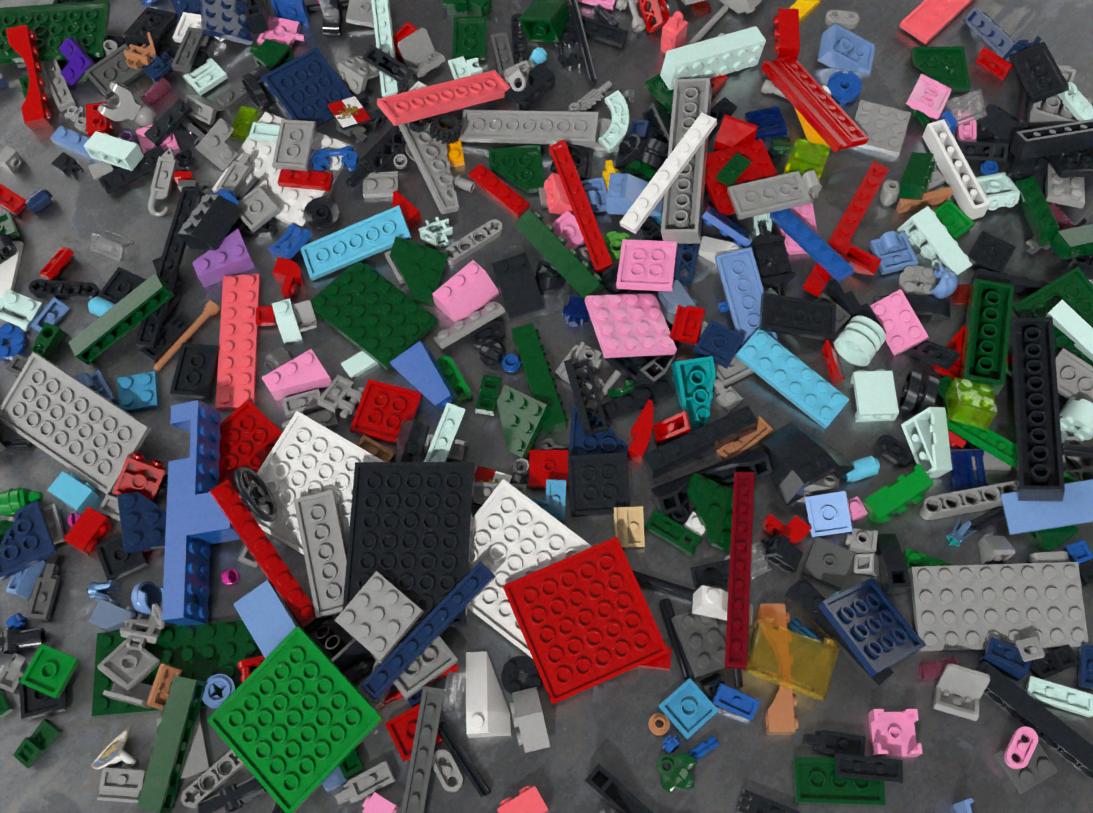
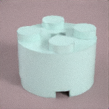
M1070 397L1059 412L1061 431H1066L1072 436L1079 437L1082 441L1090 440L1093 437V403L1082 398L1080 401L1074 400L1076 397Z

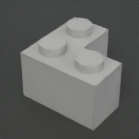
M220 118L195 148L219 169L224 171L238 155L237 152L225 143V140L235 129Z
M537 687L513 692V702L509 703L514 727H519L520 729L519 732H516L518 744H523L525 753L550 747Z

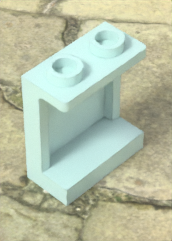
M878 369L876 371L858 370L853 372L850 382L854 385L857 412L855 413L856 422L894 421L899 414L893 372L886 371L885 369Z

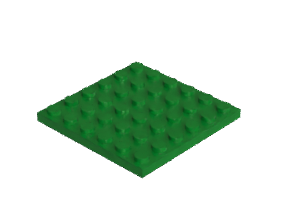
M297 626L207 721L284 812L295 813L384 718L300 626Z

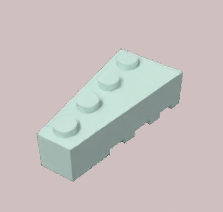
M929 206L913 215L897 229L899 233L905 232L909 237V243L911 245L916 244L921 249L920 254L924 258L930 259L935 269L941 264L943 267L951 269L956 275H959L972 265L969 257L963 253L957 241L951 237L947 228L939 221L935 212Z

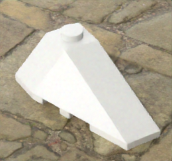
M487 651L466 652V731L468 738L511 735L510 712Z

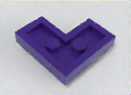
M68 37L58 48L70 61L60 73L71 86H75L85 74L84 72L95 63L73 37Z

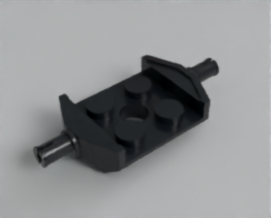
M760 223L757 225L760 236L753 240L749 247H752L763 288H773L778 295L785 296L783 286L795 277V272H792L784 244L785 237L767 233L765 223ZM772 260L775 266H767L766 261Z

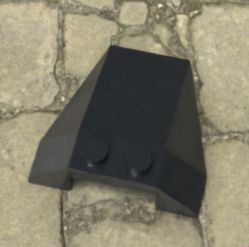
M665 318L669 331L671 333L673 324ZM674 340L677 348L675 355L605 358V360L625 378L633 380L634 384H654L666 374L682 342Z
M793 423L759 440L761 450L769 456L772 469L770 477L775 492L786 506L803 498L804 488L831 473L838 479L854 470V466L841 452Z

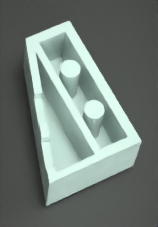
M929 407L901 424L916 464H920L930 478H938L952 470L945 407Z

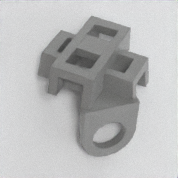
M525 60L505 69L504 77L506 83H510L514 91L521 92L525 89L529 72L535 67L531 60ZM522 82V86L520 88H517L515 86V83L519 84Z
M156 603L152 605V613L149 620L142 619V614L140 613L136 620L125 618V627L120 628L121 637L128 638L126 641L127 648L143 651L146 642L156 644L161 629L164 628L162 611L159 605ZM139 628L146 629V631H139Z

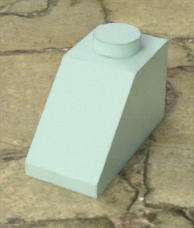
M290 299L272 303L275 319L284 345L303 340Z

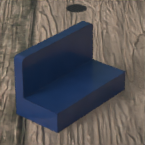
M993 637L988 640L985 653L978 661V664L981 661L991 664L1003 675L1016 681H1020L1028 674L1031 661L1024 662L1018 648Z

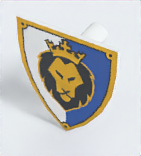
M128 727L107 745L91 764V767L94 769H101L106 766L112 768L121 760L132 767L137 760L123 750L132 727Z

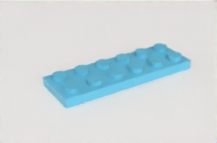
M398 205L302 246L300 250L309 276L312 280H315L391 248L396 236L405 240H410L412 237L401 208Z
M758 329L735 355L738 360L824 429L828 427L850 400L763 330Z

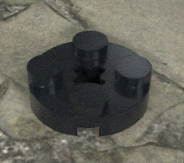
M523 655L516 656L503 666L501 681L505 691L511 696L513 692L537 687V691L540 689L543 681L533 658ZM520 672L528 674L524 683L516 679Z

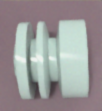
M855 316L846 326L845 331H842L836 339L834 347L843 359L853 365L863 367L869 364L876 351L882 346L886 340V334L873 320L864 316Z

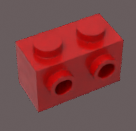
M106 101L86 104V133L89 137L95 131L103 134L107 133L110 136H113V132H115L112 120L98 111L99 105L107 104Z

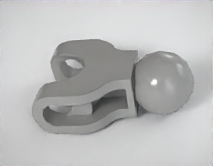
M111 81V91L116 93L121 100L115 106L105 103L100 104L98 111L102 115L113 121L135 120L137 124L144 127L155 122L156 113L154 109L147 105H141L140 102L135 100L129 87L117 81Z

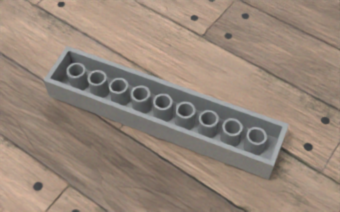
M710 78L675 79L668 157L701 112L710 116L712 97ZM708 137L664 195L661 225L663 241H677V244H697L701 241Z

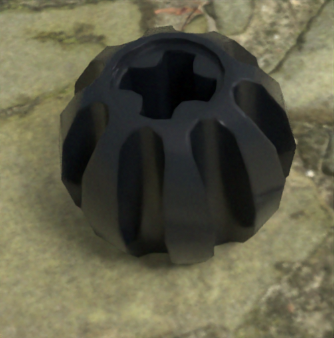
M493 338L485 340L479 350L481 361L491 367L500 365L506 356L505 345Z

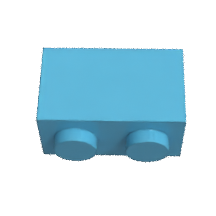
M63 471L47 489L56 498L83 514L88 506L91 508L99 498L94 492L96 490L95 487L87 482L82 484L78 476L73 473L68 475Z

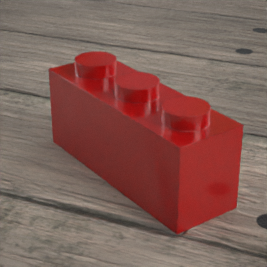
M778 8L777 16L774 15L773 26H776V29H774V39H777V42L774 44V52H777V58L793 55L798 59L800 51L799 10Z

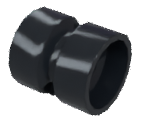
M649 137L646 144L647 151H643L640 161L660 169L664 162L662 156L667 154L669 145Z

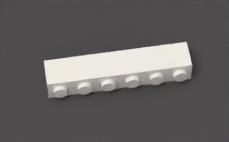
M945 120L927 124L922 137L930 152L934 154V160L937 161V165L946 179V183L952 188L953 196L961 211L971 220L983 217L990 203Z

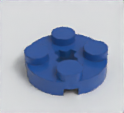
M838 71L830 76L827 87L831 91V97L839 104L845 105L847 102H852L859 97L862 82L852 72L847 74L843 73V71Z
M4 324L0 327L1 361L7 359L11 361L16 354L22 355L27 348L26 340L28 341V339L19 327L12 326L11 324ZM10 340L11 344L9 346L4 345L6 341Z

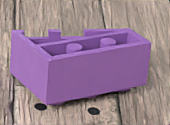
M236 229L224 238L216 251L208 250L192 262L204 288L222 281L223 276L237 275L255 268L239 229Z

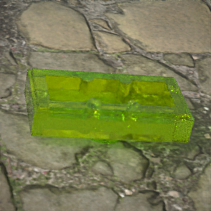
M240 107L231 126L235 129L231 133V137L246 140L252 124L258 115L257 109Z

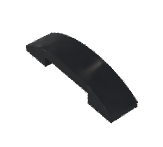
M904 294L915 314L931 315V319H951L949 301L927 295ZM889 295L875 297L874 303Z

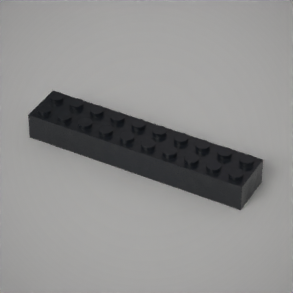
M1053 317L1011 318L1010 346L1018 501L1063 502L1065 484Z

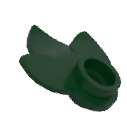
M679 753L675 756L671 754L660 756L657 761V769L661 774L660 782L662 787L670 794L675 791L676 786L681 789H692L694 787V780L689 770L696 766L697 760L686 753ZM664 762H669L671 764V768L666 769L664 767Z

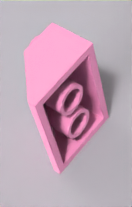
M472 260L432 293L434 304L456 323L457 321L465 320L471 313L483 308L499 294V290L487 272Z

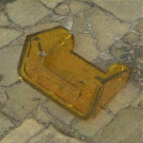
M763 616L762 619L757 617L748 642L747 670H742L757 678L809 697L826 701L840 649L836 645L837 642L829 638H824V641H817L779 627L775 624L776 620Z

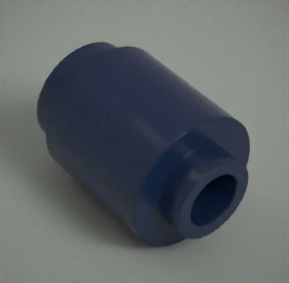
M39 188L27 198L25 204L35 214L53 202L51 200L53 196L47 189L42 190Z

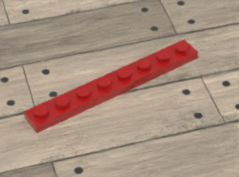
M562 140L548 148L594 268L599 273L611 267L613 261L565 140Z
M228 479L210 490L209 493L300 627L304 628L316 619L314 606Z

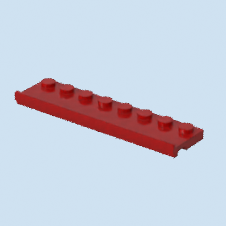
M793 55L778 57L775 61L771 62L767 59L762 63L761 70L835 153L841 149L867 144L868 136Z

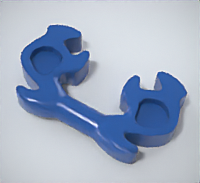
M352 146L333 150L318 149V154L312 158L314 170L324 172L323 168L325 167L330 169L329 157L343 156L341 163L343 168L347 165L348 171L356 170L359 162L358 154L353 151Z

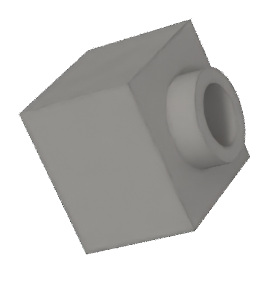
M7 145L0 151V165L12 173L24 161L15 149Z

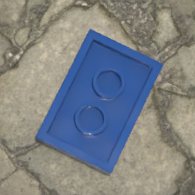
M707 204L702 214L703 221L711 227L713 225L717 227L722 235L732 237L738 246L743 247L744 245L748 248L752 242V233Z

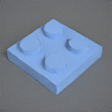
M846 491L805 497L809 524L812 528V537L853 531Z

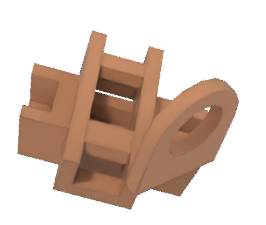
M150 32L147 33L150 42L149 46L146 47V44H143L141 47L130 44V50H123L128 67L139 70L144 64L149 65L153 62L152 57L156 52Z

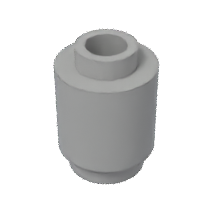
M887 180L883 184L879 198L884 205H892L897 201L900 194V183L896 180Z

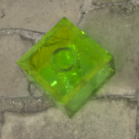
M796 138L784 174L799 171L802 177L804 173L813 170L820 181L830 148L823 144H815L806 139Z
M955 377L945 394L948 419L987 430L997 414L993 388L985 384L981 385L967 379Z

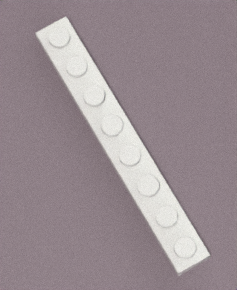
M701 112L620 221L621 227L635 234L717 125V119Z

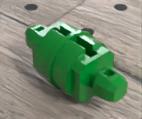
M21 487L0 492V514L5 516L15 515L18 509L35 501L40 502L43 500V494L40 491H31Z

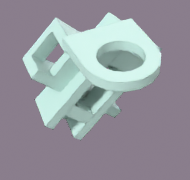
M438 216L435 217L436 222L429 224V221L426 220V226L418 229L421 241L425 244L434 245L436 250L448 246L449 241L446 236L453 233V228L449 226V219L440 221Z

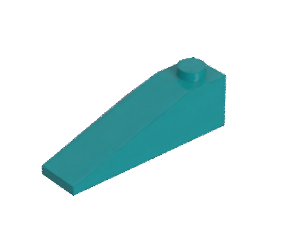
M713 356L672 363L673 380L681 412L687 411L691 426L690 432L709 424L711 399L713 398L712 392L716 378Z

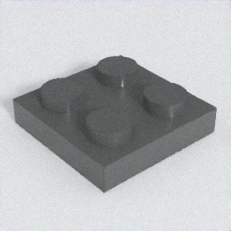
M1025 736L1021 737V740L1026 743L1027 738ZM1039 742L1029 763L1021 769H1012L1006 764L1004 753L1007 747L993 754L1020 794L1025 793L1059 772ZM1013 754L1012 759L1017 762L1018 757Z

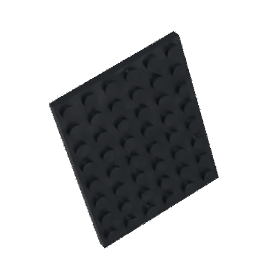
M355 462L342 611L377 571L424 611L413 624V626H418L470 572L475 480L474 462ZM468 607L448 627H467Z

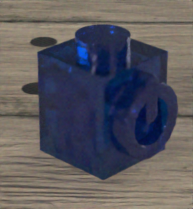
M570 296L568 305H565L563 309L566 324L572 327H584V323L589 322L590 315L584 298Z

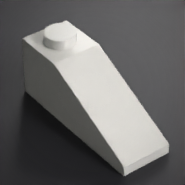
M701 236L698 255L716 264L715 256L744 248L733 242Z
M702 585L693 593L692 613L727 620L728 592ZM750 604V613H749V625H750V626L752 625V611H753V605H752V604Z

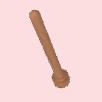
M211 300L204 305V312L154 365L155 371L162 369L181 348L182 343H185L209 316L212 317L221 310L218 305Z

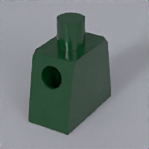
M266 39L260 46L253 44L250 48L256 65L258 67L263 65L268 72L291 61L294 57L289 45Z
M1072 525L1027 533L1039 552H1051L1074 536L1079 530Z

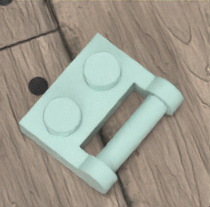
M212 58L206 60L205 64L191 73L183 75L186 82L200 96L228 78L227 74Z
M7 289L0 300V319L19 326L21 330L27 332L42 309L43 304ZM6 309L8 311L26 317V319L21 320L19 318L6 314L3 311Z

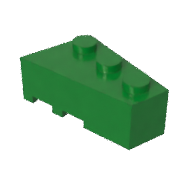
M920 464L914 466L911 473L906 476L902 474L897 478V481L888 486L885 485L863 501L862 504L868 512L867 515L874 525L879 522L882 524L888 522L893 518L891 515L896 512L901 514L909 508L908 505L912 503L917 505L925 499L924 495L934 483Z

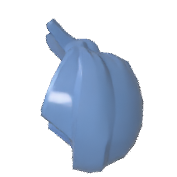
M939 264V267L933 272L937 278V285L933 290H930V293L937 298L943 299L954 293L958 286V277L951 269Z
M150 581L136 584L131 593V601L135 610L143 615H151L153 604L156 603L159 607L161 606L163 588L156 586Z

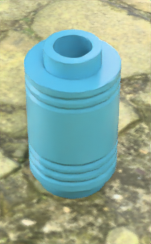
M99 296L94 297L88 303L89 312L99 317L115 305Z
M873 456L852 461L850 463L854 466V470L843 475V478L846 482L852 483L876 475L880 469L879 461Z

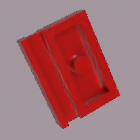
M678 305L670 338H673V341L677 340L682 343L697 345L705 316V308L681 307V305Z

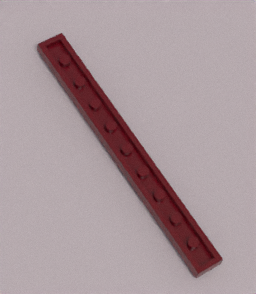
M734 472L725 647L726 669L747 670L755 472Z

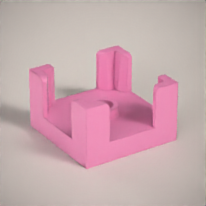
M873 709L868 713L872 757H917L923 754L921 743H916L914 723L918 721L917 709H906L903 712H884V709Z

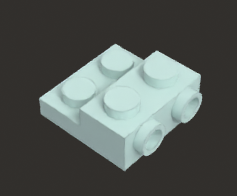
M1005 172L976 177L990 203L989 210L993 211L1003 206L1010 208L1018 204L1020 191L1011 179L1006 176Z

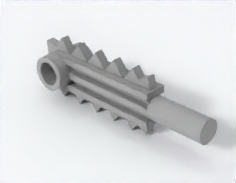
M607 81L597 90L593 89L587 92V95L582 96L583 98L578 100L577 103H571L567 112H587V109L592 108V105L596 104L597 101H601V98H604L602 94L612 87V83Z

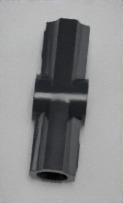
M41 627L23 631L19 629L3 631L0 634V653L18 654L24 649L39 647L41 643L45 645L47 642L45 629Z
M253 777L240 784L229 785L221 789L219 794L198 803V812L230 813L244 807L246 802L264 795L267 791L256 777Z

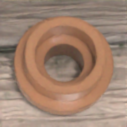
M657 713L650 717L648 726L653 734L660 736L668 732L670 722L667 716ZM657 720L662 721L663 727H656L655 722Z

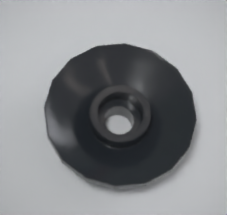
M315 198L305 206V220L314 228H329L339 219L338 205L329 198Z

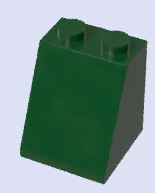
M534 0L519 18L529 42L560 43L570 8L566 0Z

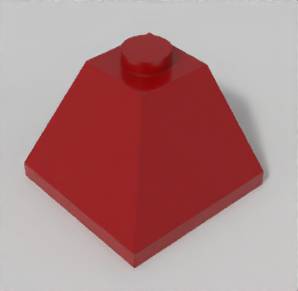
M725 114L715 140L714 152L755 141L758 126Z

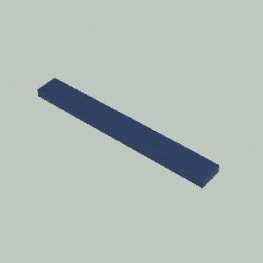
M480 561L360 687L376 702L496 576Z

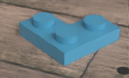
M546 479V499H529L557 520H565L566 480Z

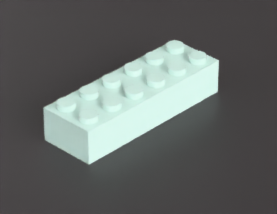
M757 26L668 50L666 51L660 76L668 89L672 90L674 89L675 79H711L719 76V74L723 76L727 73L758 65L766 39Z

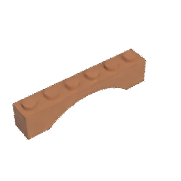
M760 604L757 608L758 627L772 646L778 665L776 694L770 707L765 712L766 735H793L796 732L795 729H798V716H794V707L797 705L796 694H792L795 676L790 669V664H793V653L789 651L788 643H791V631H787V623L790 620L789 610H786L785 604Z

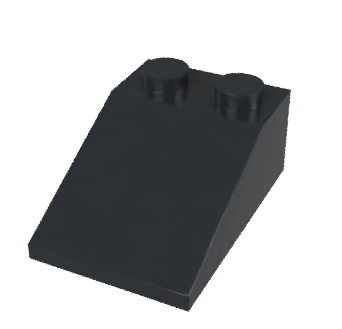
M526 253L491 263L494 280L510 319L545 308Z
M335 614L314 619L304 631L342 673L355 666L370 652L335 621L337 618Z

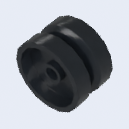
M263 65L254 69V76L251 73H247L241 77L245 90L260 110L269 106V100L273 103L277 102L261 80V77L268 73V70Z
M910 369L902 388L899 410L911 412L915 407L916 413L919 414L925 409L933 407L939 387V375L928 373L923 378L921 371Z

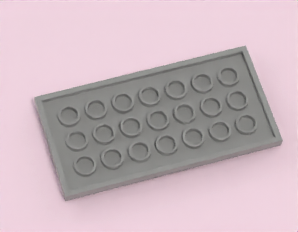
M35 352L31 354L0 406V422L108 495L113 494L112 491L128 453L131 455L133 452L137 453L151 430L149 426Z
M1078 562L910 567L916 634L926 645L919 651L984 650L991 637L1016 647L1015 641L1037 636L1042 648L1063 647L1066 645L1080 647L1082 643L1089 645Z

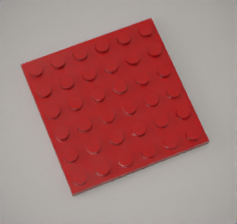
M617 536L502 586L552 705L669 653Z

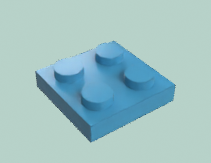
M155 371L117 378L120 408L128 413L159 408L158 381Z
M690 678L658 706L686 740L719 711Z

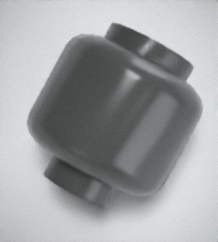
M277 347L266 355L265 367L269 372H272L291 361L293 354L289 349Z

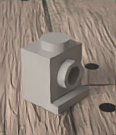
M581 342L573 356V362L578 363L588 359L592 373H594L596 368L600 369L603 363L602 352Z
M853 528L852 532L846 533L845 545H848V550L857 554L874 553L877 547L878 531Z

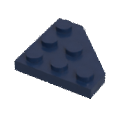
M572 406L569 456L627 452L628 457V445L615 434V431L609 425V430L586 437L582 429L577 407ZM586 407L588 410L594 412L592 408ZM595 417L591 423L592 429L603 426L602 420Z
M139 492L117 494L124 553L165 548L166 511Z
M37 501L17 510L14 516L16 519L11 529L8 528L1 541L0 581L58 553L41 505Z

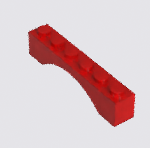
M27 25L8 28L6 32L9 45L16 53L22 56L29 73L28 93L21 106L24 123L30 129L51 125L50 118L52 116L49 108H47L49 101L43 88L45 87V81L41 77L42 66L38 61L39 51L34 42L36 41V35Z

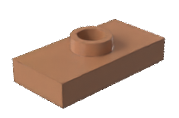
M160 664L146 706L163 711L170 692V683L174 675L181 676V669L167 664Z

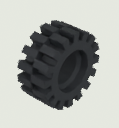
M447 113L435 115L431 119L429 133L433 139L436 138L437 142L441 140V144H444V142H447V144H450V142L455 143V141L459 140L461 134V119H458L457 115L453 116V113H450V115ZM441 126H446L450 129H444Z

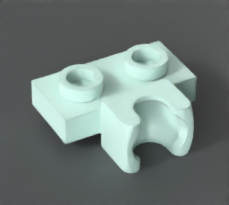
M464 56L448 60V66L454 80L483 73L482 67H479L478 58L465 61Z

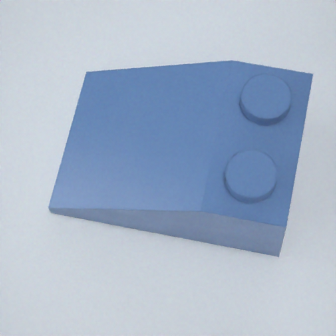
M834 23L822 33L817 61L830 68L870 74L875 45Z
M610 173L607 192V214L625 215L649 182L630 174ZM663 198L649 216H661Z

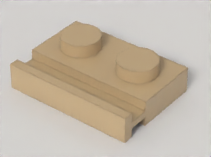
M643 506L615 507V537L617 536L621 547H645Z

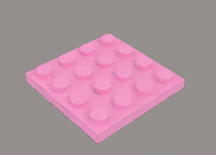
M655 293L588 295L585 297L584 301L604 358L675 355L677 348L673 338H670L671 333Z

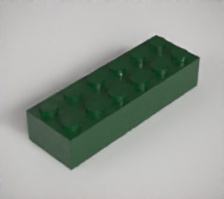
M975 278L969 290L958 388L998 395L1005 385L1014 285Z

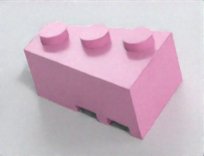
M312 349L261 377L275 401L314 389L328 387L332 382Z

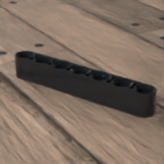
M981 661L975 671L990 675V682L983 693L1024 726L1032 728L1040 739L1081 772L1093 779V745L995 667L985 661Z

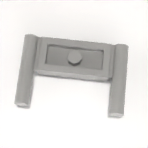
M578 345L572 348L554 371L555 376L560 377L569 384L564 361L569 359L573 361V356L579 347ZM581 367L576 369L577 375L584 378L587 370ZM615 370L605 384L603 380L593 375L600 401L605 397L608 389L612 388L621 376L619 371ZM585 382L581 389L582 392L589 395L592 385Z

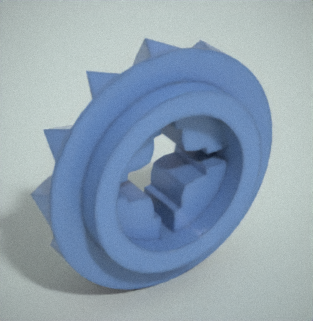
M216 674L209 677L205 681L207 684L202 700L207 706L218 709L236 690L234 681L224 674ZM215 685L221 689L224 688L222 691L223 698L218 695L214 696L217 692Z

